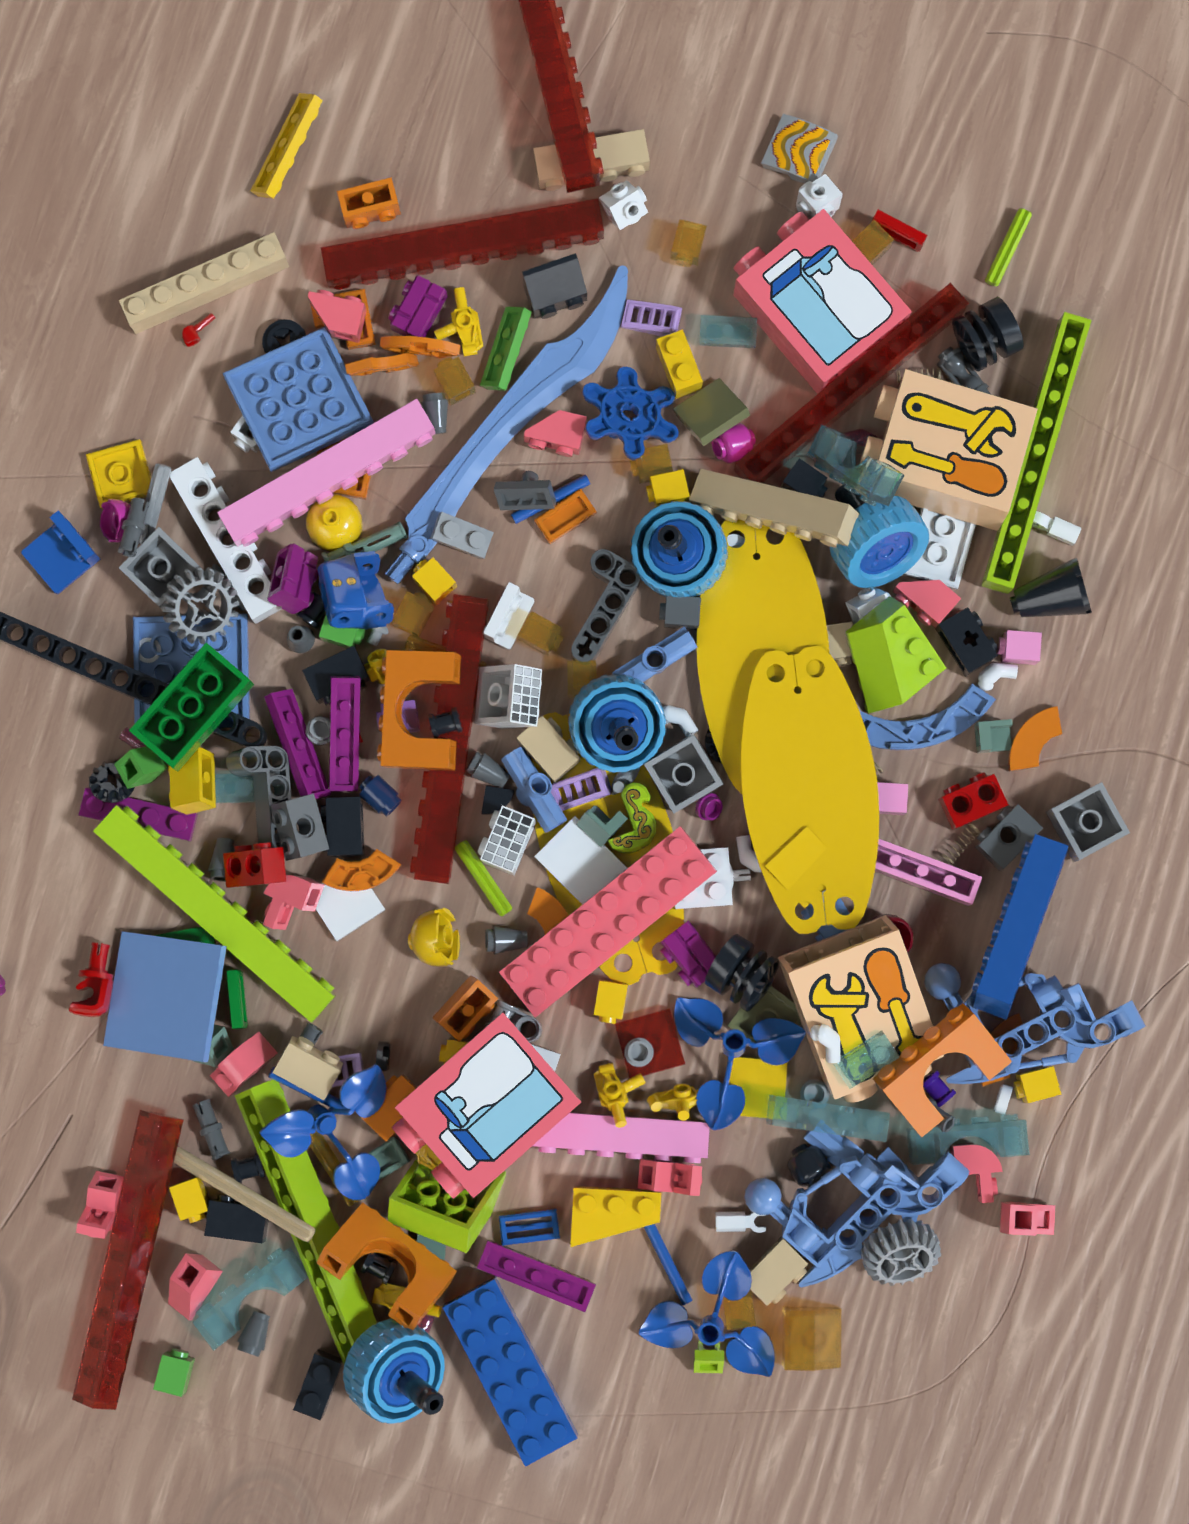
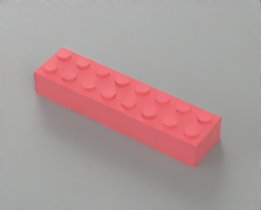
M680 826L499 973L536 1018L704 883L717 870L682 826Z

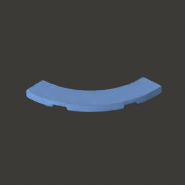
M971 684L966 692L951 706L935 715L922 719L889 721L871 716L860 711L866 728L870 746L888 750H914L940 744L964 732L987 712L996 699L974 684Z

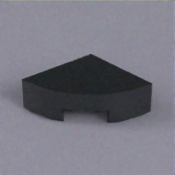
M486 786L481 815H491L495 810L500 811L502 805L506 807L514 795V790Z
M379 1041L376 1064L382 1071H388L390 1044L389 1042Z

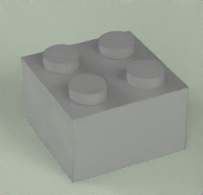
M158 527L137 548L136 556L129 557L119 569L161 608L163 604L169 603L162 598V595L165 593L171 594L172 592L167 588V584L171 583L175 586L178 583L174 576L179 575L184 579L185 569H189L194 575L195 568L199 565Z
M694 733L654 756L644 764L673 814L723 785L722 779Z
M1102 782L1046 811L1062 843L1069 846L1067 852L1073 862L1085 858L1130 833Z

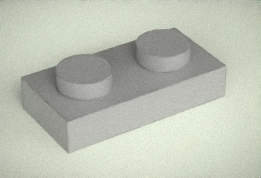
M439 512L430 539L479 559H485L494 532L447 513Z

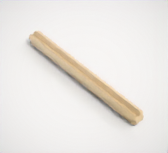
M178 1146L172 1148L168 1159L299 1239L306 1242L312 1239L315 1228L183 1148Z

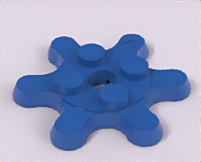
M622 367L618 370L616 376L618 384L615 388L605 389L597 383H588L584 386L582 392L585 401L596 406L600 411V415L597 418L589 420L586 424V433L589 438L598 440L606 435L613 439L619 438L624 444L625 456L631 460H636L644 454L643 440H647L649 437L656 438L663 443H671L677 439L679 434L678 428L674 424L665 421L661 416V409L672 404L675 399V394L670 388L662 386L653 391L642 389L637 382V373L631 367ZM623 411H632L636 414V418L630 420V418L624 415Z

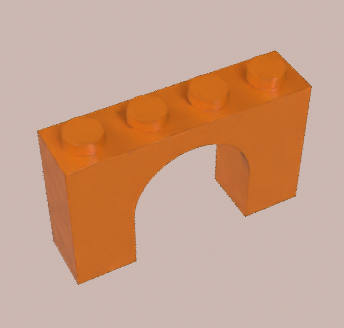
M386 650V657L382 660L385 686H382L380 690L381 703H384L383 715L379 717V731L382 732V744H379L377 748L378 761H381L380 766L403 769L455 770L457 742L451 739L415 737L408 731L403 722L402 707L407 695L414 688L422 684H460L461 655L455 652Z
M963 1003L950 1010L942 1021L936 1026L929 1028L923 1037L913 1045L906 1047L898 1058L882 1067L873 1078L875 1083L921 1137L926 1135L944 1119L926 1097L923 1088L925 1072L935 1059L947 1053H963L970 1058L989 1081L1012 1062L975 1014Z
M363 1202L326 1244L317 1261L318 1265L341 1280L352 1265L363 1255L382 1253L396 1259L406 1271L408 1286L396 1299L388 1316L404 1328L414 1330L448 1288L457 1272L447 1261L437 1257L422 1243L415 1241L404 1233L400 1227L393 1225L382 1217L378 1211L370 1208Z

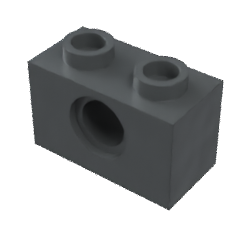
M314 793L271 805L273 812L272 820L277 827L280 847H283L286 861L329 849Z
M1019 804L1013 806L1012 809L1006 806L996 817L999 822L992 829L987 826L976 837L980 842L975 848L999 871L1005 869L1024 849L1026 841L1031 842L1035 834H1038L1043 829ZM1002 828H1008L1012 831L1013 840L1011 843H1005L1001 840L1000 831Z

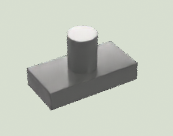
M525 471L522 474L521 481L496 482L494 493L500 510L554 509L556 498L551 481L538 480L539 477L535 472Z

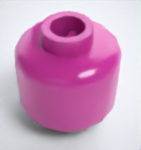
M738 423L712 440L711 445L715 456L729 464L751 456L756 439L750 428L747 429L744 424Z

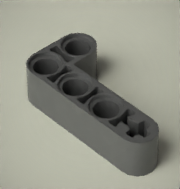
M606 549L596 551L591 557L590 565L593 575L608 585L571 647L573 660L582 666H588L595 661L640 584L637 568L632 563ZM600 558H606L611 562V567L602 571L595 566V563ZM625 572H630L635 576L636 580L633 584L625 585L620 581V576ZM615 596L620 599L621 605L617 609H610L606 606L605 601L607 598ZM598 620L603 621L607 626V629L600 634L594 633L591 629V624ZM588 637L594 640L589 646L591 655L585 654L583 657H580L578 647L584 648L588 643Z
M250 746L232 751L226 760L230 773L236 776H253L258 844L271 842V848L280 847L277 827L272 820L273 812L271 805L291 799L287 753L278 746ZM242 756L246 759V766L243 764ZM268 756L272 760V766L268 762ZM270 784L274 787V794L270 790Z

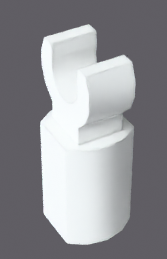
M1036 511L1032 527L1047 531L1046 535L1071 546L1075 544L1081 531L1079 526L1058 517L1052 519Z
M745 1211L715 1212L716 1232H745L746 1228H751L757 1233L765 1232L766 1227L756 1226L754 1219L757 1216L766 1215H758L754 1212L750 1215H745Z

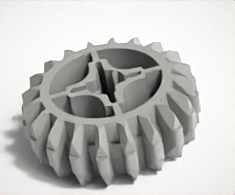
M198 566L195 568L194 575L189 569H185L184 579L179 575H175L174 578L178 583L175 586L171 583L167 584V588L172 591L171 594L165 593L162 595V598L169 602L161 606L162 611L169 612L163 619L166 623H171L169 626L171 632L178 631L177 637L181 640L187 636L189 643L193 644L198 638L200 644H205L208 636L212 642H216L217 637L215 633L219 632L222 636H226V631L223 629L224 626L234 627L229 618L238 617V612L232 609L240 605L237 599H232L238 594L237 590L230 588L232 582L229 579L223 580L224 574L221 572L214 574V570L210 567L203 574L202 568ZM207 584L206 587H202L197 593L187 592L194 586ZM217 590L221 596L219 612L213 607V602L216 598L214 594ZM181 599L188 605L185 613L187 617L184 621H182L179 612ZM191 600L197 603L199 601L204 603L210 611L204 608L202 610L197 608ZM204 618L213 619L210 623L206 625L194 626L195 624H199V622Z
M912 1218L906 1222H902L899 1219L895 1224L888 1222V1226L884 1228L878 1227V1232L870 1233L869 1239L863 1242L864 1247L861 1249L862 1263L868 1275L871 1276L873 1281H879L881 1285L889 1283L890 1286L896 1283L903 1285L907 1281L913 1282L918 1277L924 1278V1273L933 1271L932 1266L938 1264V1258L941 1256L940 1242L934 1230L931 1229L929 1224H924L922 1220L914 1222Z

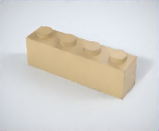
M644 129L533 148L539 188H546L547 191H555L561 189L562 185L568 184L584 186L589 184L590 181L597 179L605 182L612 181L617 176L626 174L630 177L643 175L650 168Z

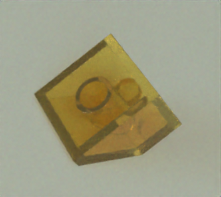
M783 1306L782 1366L784 1370L817 1371L841 1368L842 1308Z

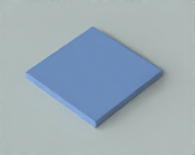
M326 327L223 373L224 379L270 472L356 434L374 423L351 376L347 374L345 364Z
M238 614V617L229 618L234 627L224 626L223 629L226 631V636H222L217 632L215 633L217 637L216 642H212L208 636L206 642L249 678L248 615ZM164 616L133 617L134 669L170 684L204 644H200L198 638L193 644L187 641V636L182 640L178 638V631H170L169 626L171 623H166L163 619ZM181 616L182 621H184L187 616ZM204 618L199 622V624H195L194 626L206 625L210 623L213 619ZM144 638H152L151 642H145L140 647V640ZM155 640H157L161 646V653L157 652V648L154 644ZM140 654L146 659L153 658L155 655H158L159 658L152 663H145L140 660ZM151 683L144 685L141 690L142 696H151L155 690L154 685ZM249 691L232 710V712L250 719ZM135 699L134 724L150 707ZM226 717L220 723V729L232 728L234 724L233 719Z
M122 931L103 1046L208 1062L227 946Z

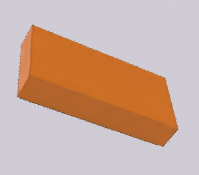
M579 489L555 505L554 509H549L534 519V522L549 544H552L597 514V511L582 489Z

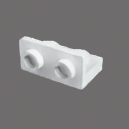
M509 582L483 633L484 637L510 650L534 604V599L521 593L518 586Z

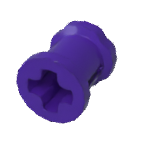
M936 1070L923 1080V1088L940 1108L956 1094V1091L947 1087L939 1077V1071Z

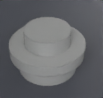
M322 716L312 718L306 726L307 738L316 745H324L330 742V720Z
M635 1038L627 1043L624 1053L626 1060L631 1065L643 1067L650 1063L654 1052L649 1041L643 1038Z
M812 1079L803 1084L800 1097L806 1106L820 1108L827 1103L829 1090L821 1080Z

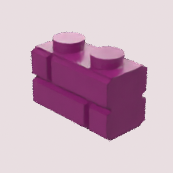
M416 275L413 282L408 280L402 291L404 299L400 306L395 305L392 308L388 319L391 321V329L402 336L426 337L448 296L444 288Z
M290 543L277 553L267 601L276 606H281V609L291 614H296L302 609L308 608L314 599V594L311 592L312 586L319 575L316 569L318 557L308 551L305 552L303 548L294 543Z
M686 921L660 942L663 948L659 951L669 964L674 961L681 969L677 974L687 987L692 984L697 988L705 982L708 970L716 955L692 924Z

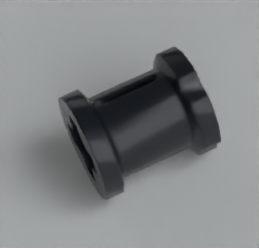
M312 592L314 599L308 608H304L302 612L299 611L296 615L313 628L318 629V623L326 612L322 597Z
M453 707L451 711L438 715L428 714L435 739L439 738L441 734L452 731L463 732L456 707Z
M258 1152L252 1157L240 1160L236 1158L231 1159L233 1175L239 1183H242L244 1179L266 1176Z
M369 1253L360 1272H368L382 1279V1283L387 1285L398 1261L395 1259L391 1261L377 1253ZM373 1263H375V1264H377V1265H379V1266H381V1267H383V1268H385V1269H382V1268H380V1267L374 1265Z

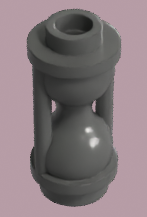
M949 347L938 356L940 359L937 363L938 368L943 370L953 384L991 395L988 391L989 386L982 381L963 356L962 350L959 347L956 349Z

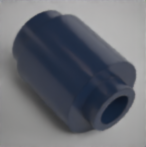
M380 775L376 777L368 776L359 786L362 790L359 796L378 814L382 813L386 817L402 801L398 797L399 793Z

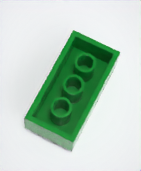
M206 642L129 731L178 772L254 686V683Z

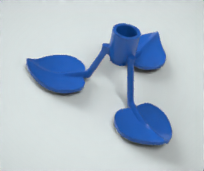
M677 998L674 1019L680 1037L687 1044L695 1047L704 1046L710 1037L713 1040H723L722 1050L728 1056L724 1082L721 1083L717 1080L708 1081L700 1087L697 1093L696 1104L698 1111L709 1128L720 1130L728 1127L737 1120L744 1109L745 1095L743 1089L737 1085H728L734 1058L740 1057L744 1053L745 1047L749 1046L751 1048H758V1056L763 1062L776 1066L783 1065L796 1054L806 1034L803 1028L787 1020L769 1018L758 1022L753 1027L752 1036L755 1043L751 1042L749 1038L745 1037L743 1032L737 1029L729 1030L726 1033L714 1034L721 1029L723 1024L722 1012L716 1004L704 999Z
M374 1064L346 1079L340 1089V1102L348 1109H335L333 1106L327 1109L325 1106L318 1104L312 1106L308 1112L305 1110H293L268 1123L260 1131V1135L278 1154L291 1158L302 1154L308 1149L311 1144L310 1134L316 1131L323 1135L326 1134L347 1161L338 1165L334 1170L333 1179L336 1188L349 1199H365L371 1194L380 1176L379 1162L373 1155L364 1152L351 1158L333 1134L337 1123L334 1115H352L355 1111L360 1117L367 1118L375 1114L381 1108L386 1096V1081L381 1068Z
M733 1250L716 1255L703 1271L702 1284L704 1290L709 1294L718 1295L713 1314L705 1316L700 1326L694 1320H687L688 1312L684 1306L675 1301H663L650 1311L639 1330L641 1337L653 1344L666 1348H680L687 1345L693 1338V1331L690 1326L694 1328L695 1334H698L699 1340L705 1345L712 1346L719 1341L723 1342L727 1338L734 1337L728 1342L726 1347V1357L732 1367L740 1372L770 1377L773 1372L775 1363L774 1346L770 1336L762 1328L748 1325L743 1328L740 1334L736 1331L723 1333L724 1323L718 1317L723 1297L732 1301L739 1300L747 1295L752 1284V1276L748 1266L740 1254Z

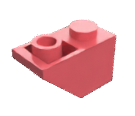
M317 290V293L309 291L308 299L331 337L359 343L367 312L365 304L361 302V299L353 296H345L344 299L334 297L333 293L326 290Z
M558 410L525 430L524 442L529 443L528 446L536 450H545V447L555 449L557 454L565 457H572L573 454L579 455L586 430L587 416Z
M941 580L899 582L893 590L896 594V600L903 603L906 608L910 606L918 613L916 617L928 627L932 625L934 628L941 623L961 600Z
M185 1253L170 1277L168 1304L186 1319L192 1321L223 1271L203 1255Z

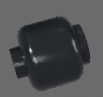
M802 1144L791 1151L793 1156L787 1164L797 1184L802 1187L807 1186L808 1188L819 1181L831 1169L829 1162L819 1147H807L806 1144Z

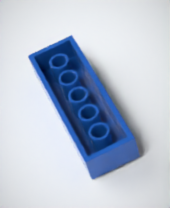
M1035 834L1032 843L1026 841L1019 864L1021 868H1016L1011 882L1012 885L1009 892L1013 893V895L1007 893L1000 915L1003 921L997 919L990 944L994 946H987L980 969L984 973H977L972 987L973 990L970 997L975 998L973 1008L1007 1020L1062 870L1068 845Z
M495 1276L445 1303L442 1308L524 1466L526 1467L576 1440L578 1432L497 1277Z

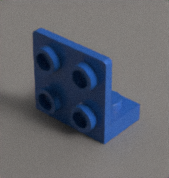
M58 510L49 517L55 524L21 551L22 555L55 594H60L101 560L68 519Z

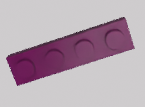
M331 676L329 791H358L360 676Z
M293 689L268 694L264 698L282 747L287 753L289 766L300 796L314 793L316 800L330 796L331 793L312 742L306 736V725Z
M85 787L79 816L103 821L116 805L122 808L127 805L140 816L136 821L144 828L149 824L160 835L192 841L198 817L197 813L186 815L168 806L129 797L120 802L108 803L97 799L92 794L90 788Z
M490 1240L487 1241L477 1269L583 1312H586L596 1283Z

